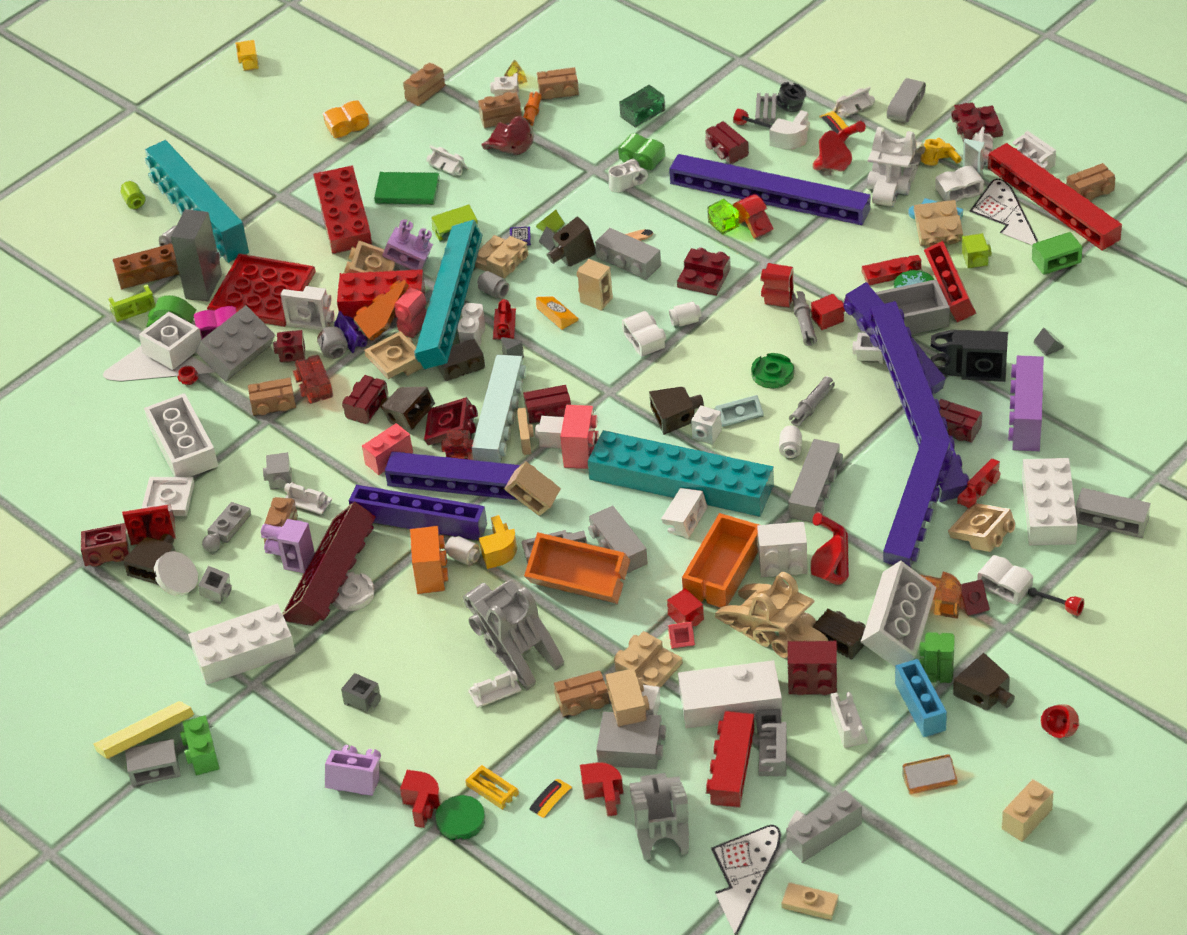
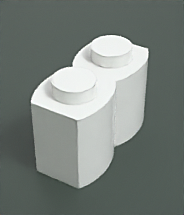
M965 166L955 172L942 173L935 180V189L944 201L955 200L958 202L964 197H975L983 192L984 181L973 166Z
M466 303L464 305L462 319L457 327L460 343L475 338L478 346H481V336L485 331L482 304Z
M646 311L622 320L624 335L641 357L665 348L664 341H666V335L664 330L658 328L652 315L649 316Z
M995 555L978 572L977 580H983L986 591L997 594L1002 599L1016 605L1033 585V575L1027 569L1013 566L1006 558Z

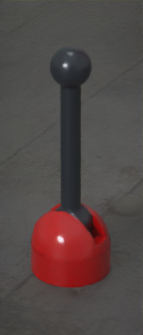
M740 108L736 109L733 116V123L737 125L751 122L767 128L773 126L749 118L747 111Z
M1034 587L1028 590V594L1031 597L1039 596L1064 604L1066 611L1071 615L1080 616L1083 611L1084 598L1072 596L1064 600L1039 592Z

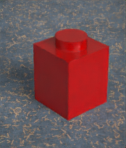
M834 294L811 302V318L821 330L844 322V303Z
M686 588L667 599L668 616L676 623L692 621V627L704 620L703 604Z

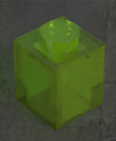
M724 198L707 207L708 223L722 235L739 227V211Z

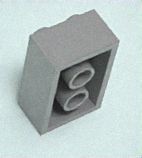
M246 305L203 338L199 343L196 353L226 382L268 349L274 340L275 334Z

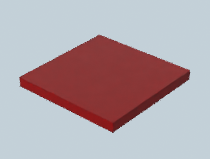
M238 254L208 305L207 310L215 311L221 307L232 306L236 308L237 313L247 305L263 323L285 327L286 320L281 293L283 289L303 292L316 272L315 266Z

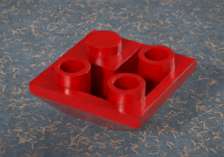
M171 504L122 512L131 545L139 544L146 537L159 540L163 534H169L176 539L175 518Z

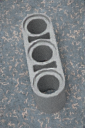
M905 78L888 106L887 119L908 123L925 94L926 83Z

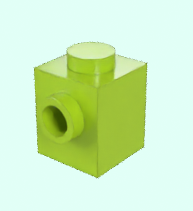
M983 233L962 236V254L967 269L988 266V259L992 256L990 244L986 243Z

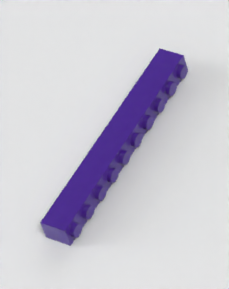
M677 154L669 168L670 184L737 199L757 195L763 200L765 205L862 226L870 212V194L683 154Z
M896 301L870 307L869 321L918 448L923 434L950 441V450L953 451L951 463L945 466L944 470H947L944 483H939L940 495L938 500L943 502L956 499L967 488L969 477L967 473L962 471L961 457L955 453L954 439L948 435L946 419L940 415L939 401L934 399L931 381H927L925 377V366L918 359L919 353L916 344H912L911 331L908 326H905L903 310L898 308Z

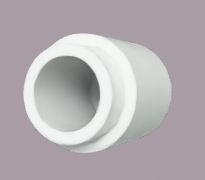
M694 302L673 306V309L669 310L672 326L678 325V327L697 323L699 322V317H702L699 305H695Z
M790 425L786 426L780 433L779 452L783 457L795 458L801 453L802 433L796 426Z
M460 536L450 537L445 546L449 557L468 566L476 563L481 554L478 544Z

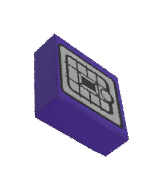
M530 226L510 228V236L527 242V246L531 245Z

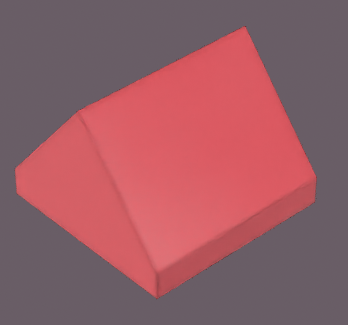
M692 621L668 625L671 649L695 645Z

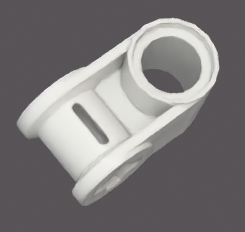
M635 159L613 166L609 169V189L612 192L620 193L634 186L641 185L647 180L648 172L640 168L639 163Z

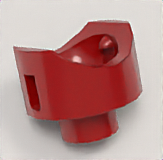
M1067 704L1054 705L1043 711L1041 726L1053 737L1066 738L1072 736L1077 731L1079 716L1076 710Z

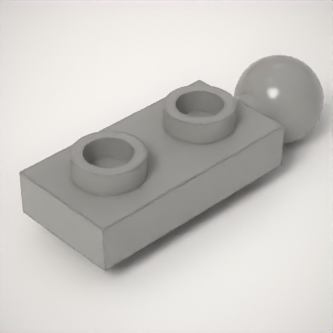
M230 502L207 529L208 535L202 541L203 548L207 552H215L220 547V540L228 543L250 517L251 509Z

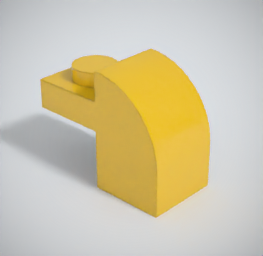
M500 515L491 517L493 534L479 538L481 554L487 569L508 563L517 552L515 529L509 530L507 523H502Z

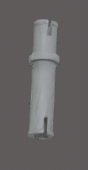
M797 291L798 298H796L795 293L791 297L795 307L793 310L794 315L798 318L803 343L806 346H812L810 339L812 338L813 344H815L817 338L810 317L811 309L806 302L805 293Z
M828 376L823 377L807 398L798 403V408L789 416V421L792 420L790 422L792 425L800 426L807 416H811L814 413L815 407L834 388L835 382H832V378Z

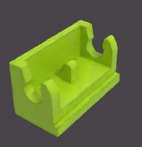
M470 204L431 216L432 230L439 241L443 240L442 236L444 233L451 231L452 226L474 220L478 224V220Z
M148 285L143 286L146 292L114 302L112 297L108 298L110 310L117 322L155 308L153 293Z

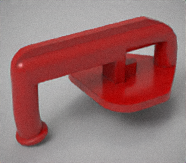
M858 121L840 130L838 134L833 130L825 132L819 139L820 155L813 162V169L816 171L822 169L846 170L852 162V154L844 141L850 135L864 132L866 130L865 123Z
M817 512L813 516V524L815 526L820 525L833 532V538L813 554L811 574L834 585H842L849 577L848 533L842 525Z

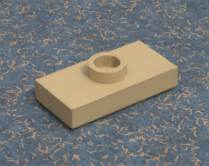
M518 408L517 414L522 453L529 455L531 454L530 437H534L532 424L527 422L526 408Z
M788 883L782 900V908L832 920L839 900V894Z

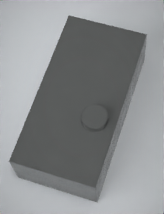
M185 209L171 235L185 299L209 302L222 275L219 262L220 254L217 252L209 212Z

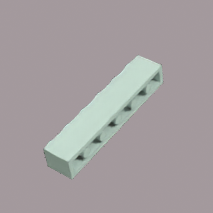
M496 355L472 444L473 460L501 463L502 456L506 455V440H510V424H514V409L518 408V393H522V378L526 377L527 371L526 365H523L522 356Z

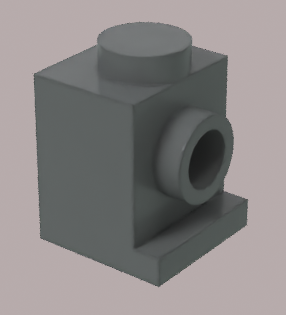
M356 673L341 688L345 705L351 704L366 712L371 706L377 707L381 700L378 683Z

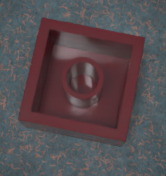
M788 641V695H831L837 693V641Z

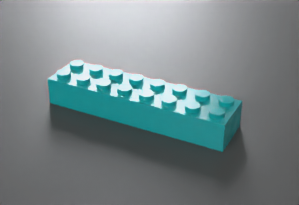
M165 139L146 148L145 163L150 170V173H148L150 181L158 186L160 192L167 196L172 205H176L179 213L182 215L185 209L209 212L215 244L220 257H223L229 263L236 260L238 254H248L249 249L243 222Z
M605 430L602 431L588 459L589 480L671 498L676 496L680 488L703 491L708 506L761 517L774 486V466Z

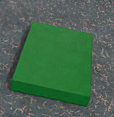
M380 172L374 202L376 204H434L440 179L439 172Z

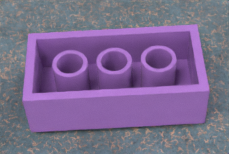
M1017 355L1016 364H1012L1011 378H1015V380H1011L1010 393H1015V396H1010V409H1014V412L1010 411L1009 425H1013V428L1009 427L1008 441H1013L1012 450L1040 451L1044 356Z

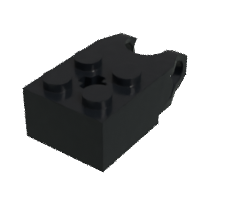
M948 330L931 335V347L943 353L932 356L931 361L934 364L938 360L947 362L943 366L936 364L935 366L943 374L961 376V380L1006 382L1008 332ZM937 339H944L947 343L938 344L935 341Z

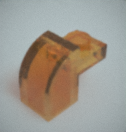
M944 571L941 578L921 575L936 586L933 600H935L934 615L958 619L962 598L960 581L954 575Z

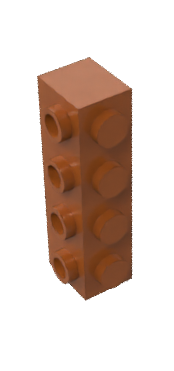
M172 243L112 259L121 290L179 274Z

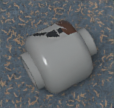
M326 327L317 337V343L323 355L328 358L335 359L341 357L348 347V342L342 330L338 327Z

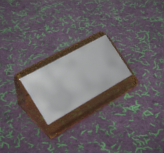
M950 754L902 765V776L909 795L958 784Z

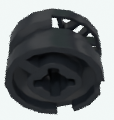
M789 82L781 84L775 99L776 104L787 112H798L801 110L805 100L806 91L797 83L792 85Z

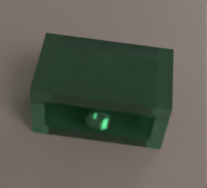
M649 84L619 101L620 117L636 128L665 111V95Z

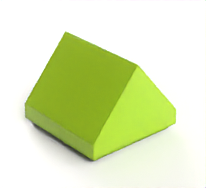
M555 209L540 221L536 228L543 232L546 227L558 231L565 225V222Z

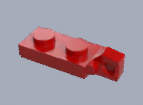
M919 255L900 257L861 266V272L869 285L895 280L903 272L921 270L922 260Z
M990 459L967 482V488L958 496L957 503L968 509L975 505L976 500L980 496H984L987 490L998 482L1001 475L999 471L1000 461Z

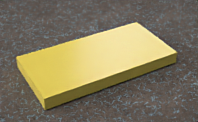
M178 701L93 745L96 752L109 759L193 717L194 713L190 706Z

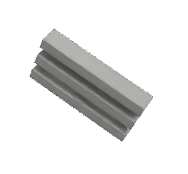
M757 93L755 120L767 124L775 123V99L777 93H773V96H769V93H765V96ZM761 102H764L763 119H760ZM768 102H772L771 119H767Z

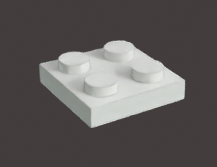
M150 477L142 508L171 504L174 516H187L195 484L193 477Z

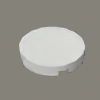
M175 551L166 552L155 563L156 581L170 595L184 596L195 588L198 582V572L193 562L184 554Z
M354 572L346 573L348 579L342 587L338 588L339 596L332 605L343 611L362 609L370 604L374 598L375 589L371 578L363 573H360V575L354 574Z

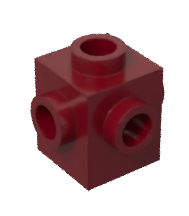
M303 330L277 332V341L273 342L274 354H278L280 362L305 360Z

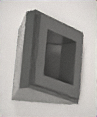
M546 227L539 239V243L547 250H553L555 245L552 237L557 232Z
M1044 327L1034 339V344L1045 356L1064 348V345L1056 336Z
M502 337L503 355L522 356L523 359L522 341Z
M780 709L756 710L758 735L762 732H773L771 730L763 731V724L781 723Z

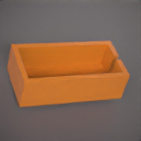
M719 513L682 576V588H686L701 602L706 599L707 604L720 608L728 606L758 553L757 526L759 524Z
M537 532L524 577L533 584L618 604L623 588V583L620 579L625 580L630 559L624 552Z

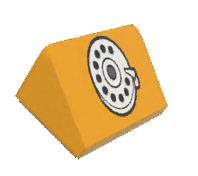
M536 297L537 309L561 330L579 321V318L555 297Z

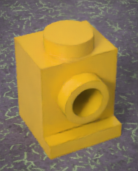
M255 41L236 42L238 63H242L244 71L259 69Z

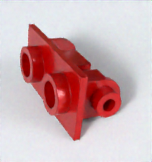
M506 299L501 300L498 303V309H495L493 340L501 339L502 337L514 339L516 308H511V304Z

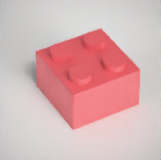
M566 405L560 436L564 468L588 469V459L599 439V431H595L598 418L593 413V406Z

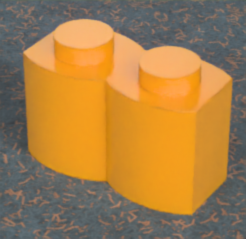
M358 100L350 101L342 107L329 109L323 114L325 125L334 138L346 136L351 131H359L370 125L368 113Z

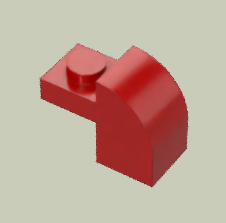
M751 195L731 205L739 224L746 222L754 239L774 229L765 212L767 207L759 196Z
M597 762L580 765L584 800L604 797L607 816L617 815L616 805L621 804L620 794H624L620 772L614 766L607 763Z
M407 769L400 787L403 804L414 806L412 814L415 827L425 828L427 819H431L433 815V809H437L442 803L439 786L436 779L430 774Z

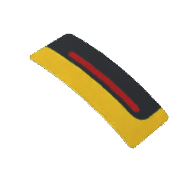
M833 111L819 116L837 134L840 130L848 127Z
M555 779L529 807V810L544 818L572 786L560 779Z

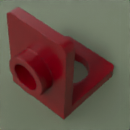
M982 579L953 586L954 589L960 588L968 616L990 610Z

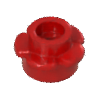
M193 366L180 368L177 377L179 382H182L184 385H192L198 380V372Z

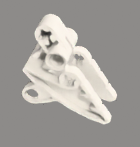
M877 127L872 151L868 158V162L873 163L872 171L869 172L867 189L873 190V204L893 207L898 194H909L911 182L915 178L921 161V155L925 150L924 143L916 141L914 132L907 131L905 138L895 139L890 137L883 127ZM901 167H904L903 176H901Z

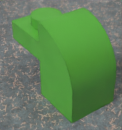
M166 295L159 297L155 308L148 314L149 319L146 327L148 328L168 312L192 324L197 309L186 300L177 296Z

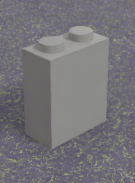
M603 712L596 750L598 762L607 763L614 767L657 769L658 760L663 758V745H660L661 740L666 738V726L662 725L661 715L646 714V721L618 727L614 712Z

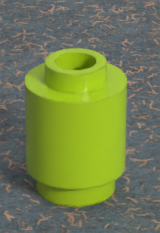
M126 181L121 185L120 194L130 209H138L144 205L146 198L137 183Z

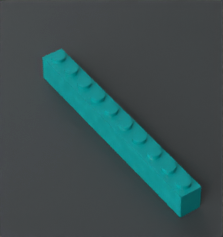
M474 220L452 226L448 236L445 252L414 352L416 360L421 363L424 370L448 362L483 237Z

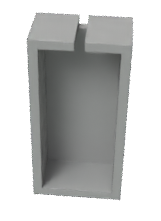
M937 280L875 292L884 304L896 301L898 308L903 310L904 323L906 327L910 328L911 334L949 326L950 307Z

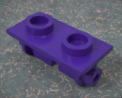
M339 311L334 327L342 330L348 342L349 350L354 353L356 347H365L368 344V338L362 331H359V327L352 317L344 316Z

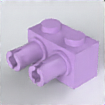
M401 220L399 228L395 227L382 256L411 270H422L433 246L429 242L432 232L428 230L427 234H425L426 229L422 228L419 230L417 237L410 234L413 223L409 221L408 225H406L408 220Z
M287 519L282 527L263 524L261 537L267 539L264 545L265 553L281 556L284 570L304 573L315 553L309 523Z
M345 745L342 751L331 750L325 763V788L373 796L379 782V760L381 759V753L375 749L372 754V749H368L365 755L357 754L356 747L352 745L350 749L349 745Z

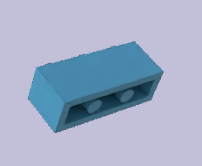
M919 659L895 665V685L923 738L946 731L947 711Z

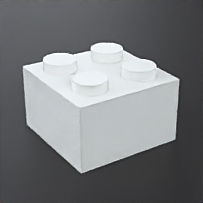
M171 312L166 313L139 334L143 354L172 370L196 353L201 341L198 327Z
M804 522L757 526L761 577H775L781 572H786L789 575L807 574V540Z

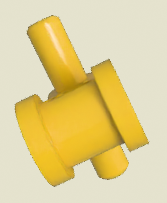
M941 138L925 140V151L920 158L922 163L934 166L942 158H951L955 163L961 162L962 157L955 152L956 150L951 144L944 142Z

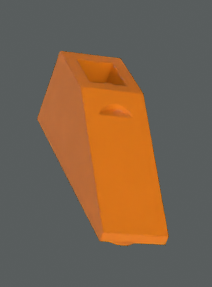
M405 280L395 282L391 285L389 292L385 295L383 293L374 298L372 305L358 310L357 316L353 318L371 341L389 329L395 317L394 305L409 287Z

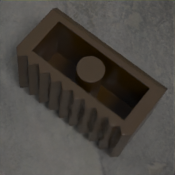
M474 338L452 346L448 362L437 367L445 381L456 379L469 372L472 373L481 368L484 369V355Z
M827 608L824 614L813 624V628L824 634L828 641H837V652L849 657L850 660L864 647L861 640L866 627L865 624L847 618L840 611L835 612Z

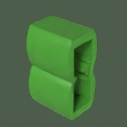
M635 133L630 134L618 147L619 159L625 163L628 160L635 159L639 163V167L646 170H654L666 156L663 143L655 139H646Z

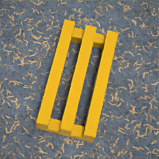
M483 765L465 780L467 787L502 810L506 807V803L512 801L513 796L519 795L518 788ZM480 774L483 775L484 777H486V778L489 779L490 781H486L485 779H483V778L480 777L479 775H480ZM493 783L507 791V793H504L503 791L498 789Z

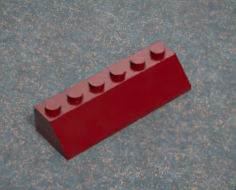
M355 501L330 523L282 613L286 622L313 626L319 620L324 621L331 611L329 609L330 604H333L339 596L338 588L342 587L348 579L347 571L351 570L357 561L355 558L356 554H359L366 544L364 542L365 537L367 538L374 529L372 524L376 516Z

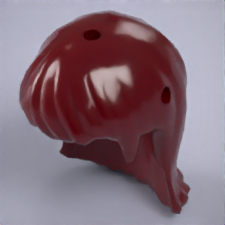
M516 116L510 121L509 125L499 122L489 139L481 145L484 150L495 148L508 154L519 155L531 147L534 140V131L524 117Z

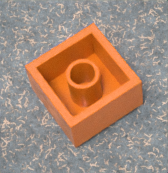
M438 526L410 529L412 566L417 594L445 591L444 582L449 581L447 567L443 568L447 564L446 550L442 551V549H445L444 535H439Z

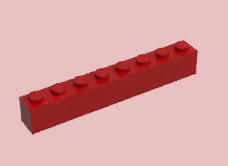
M1005 143L989 153L988 169L1100 250L1103 251L1121 240L1122 224L1118 220L1108 215L1104 210L1084 198L1010 144Z

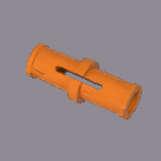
M536 91L535 94L533 92L530 93L528 103L524 106L525 113L523 117L531 126L534 125L535 117L539 113V104L542 99V95Z

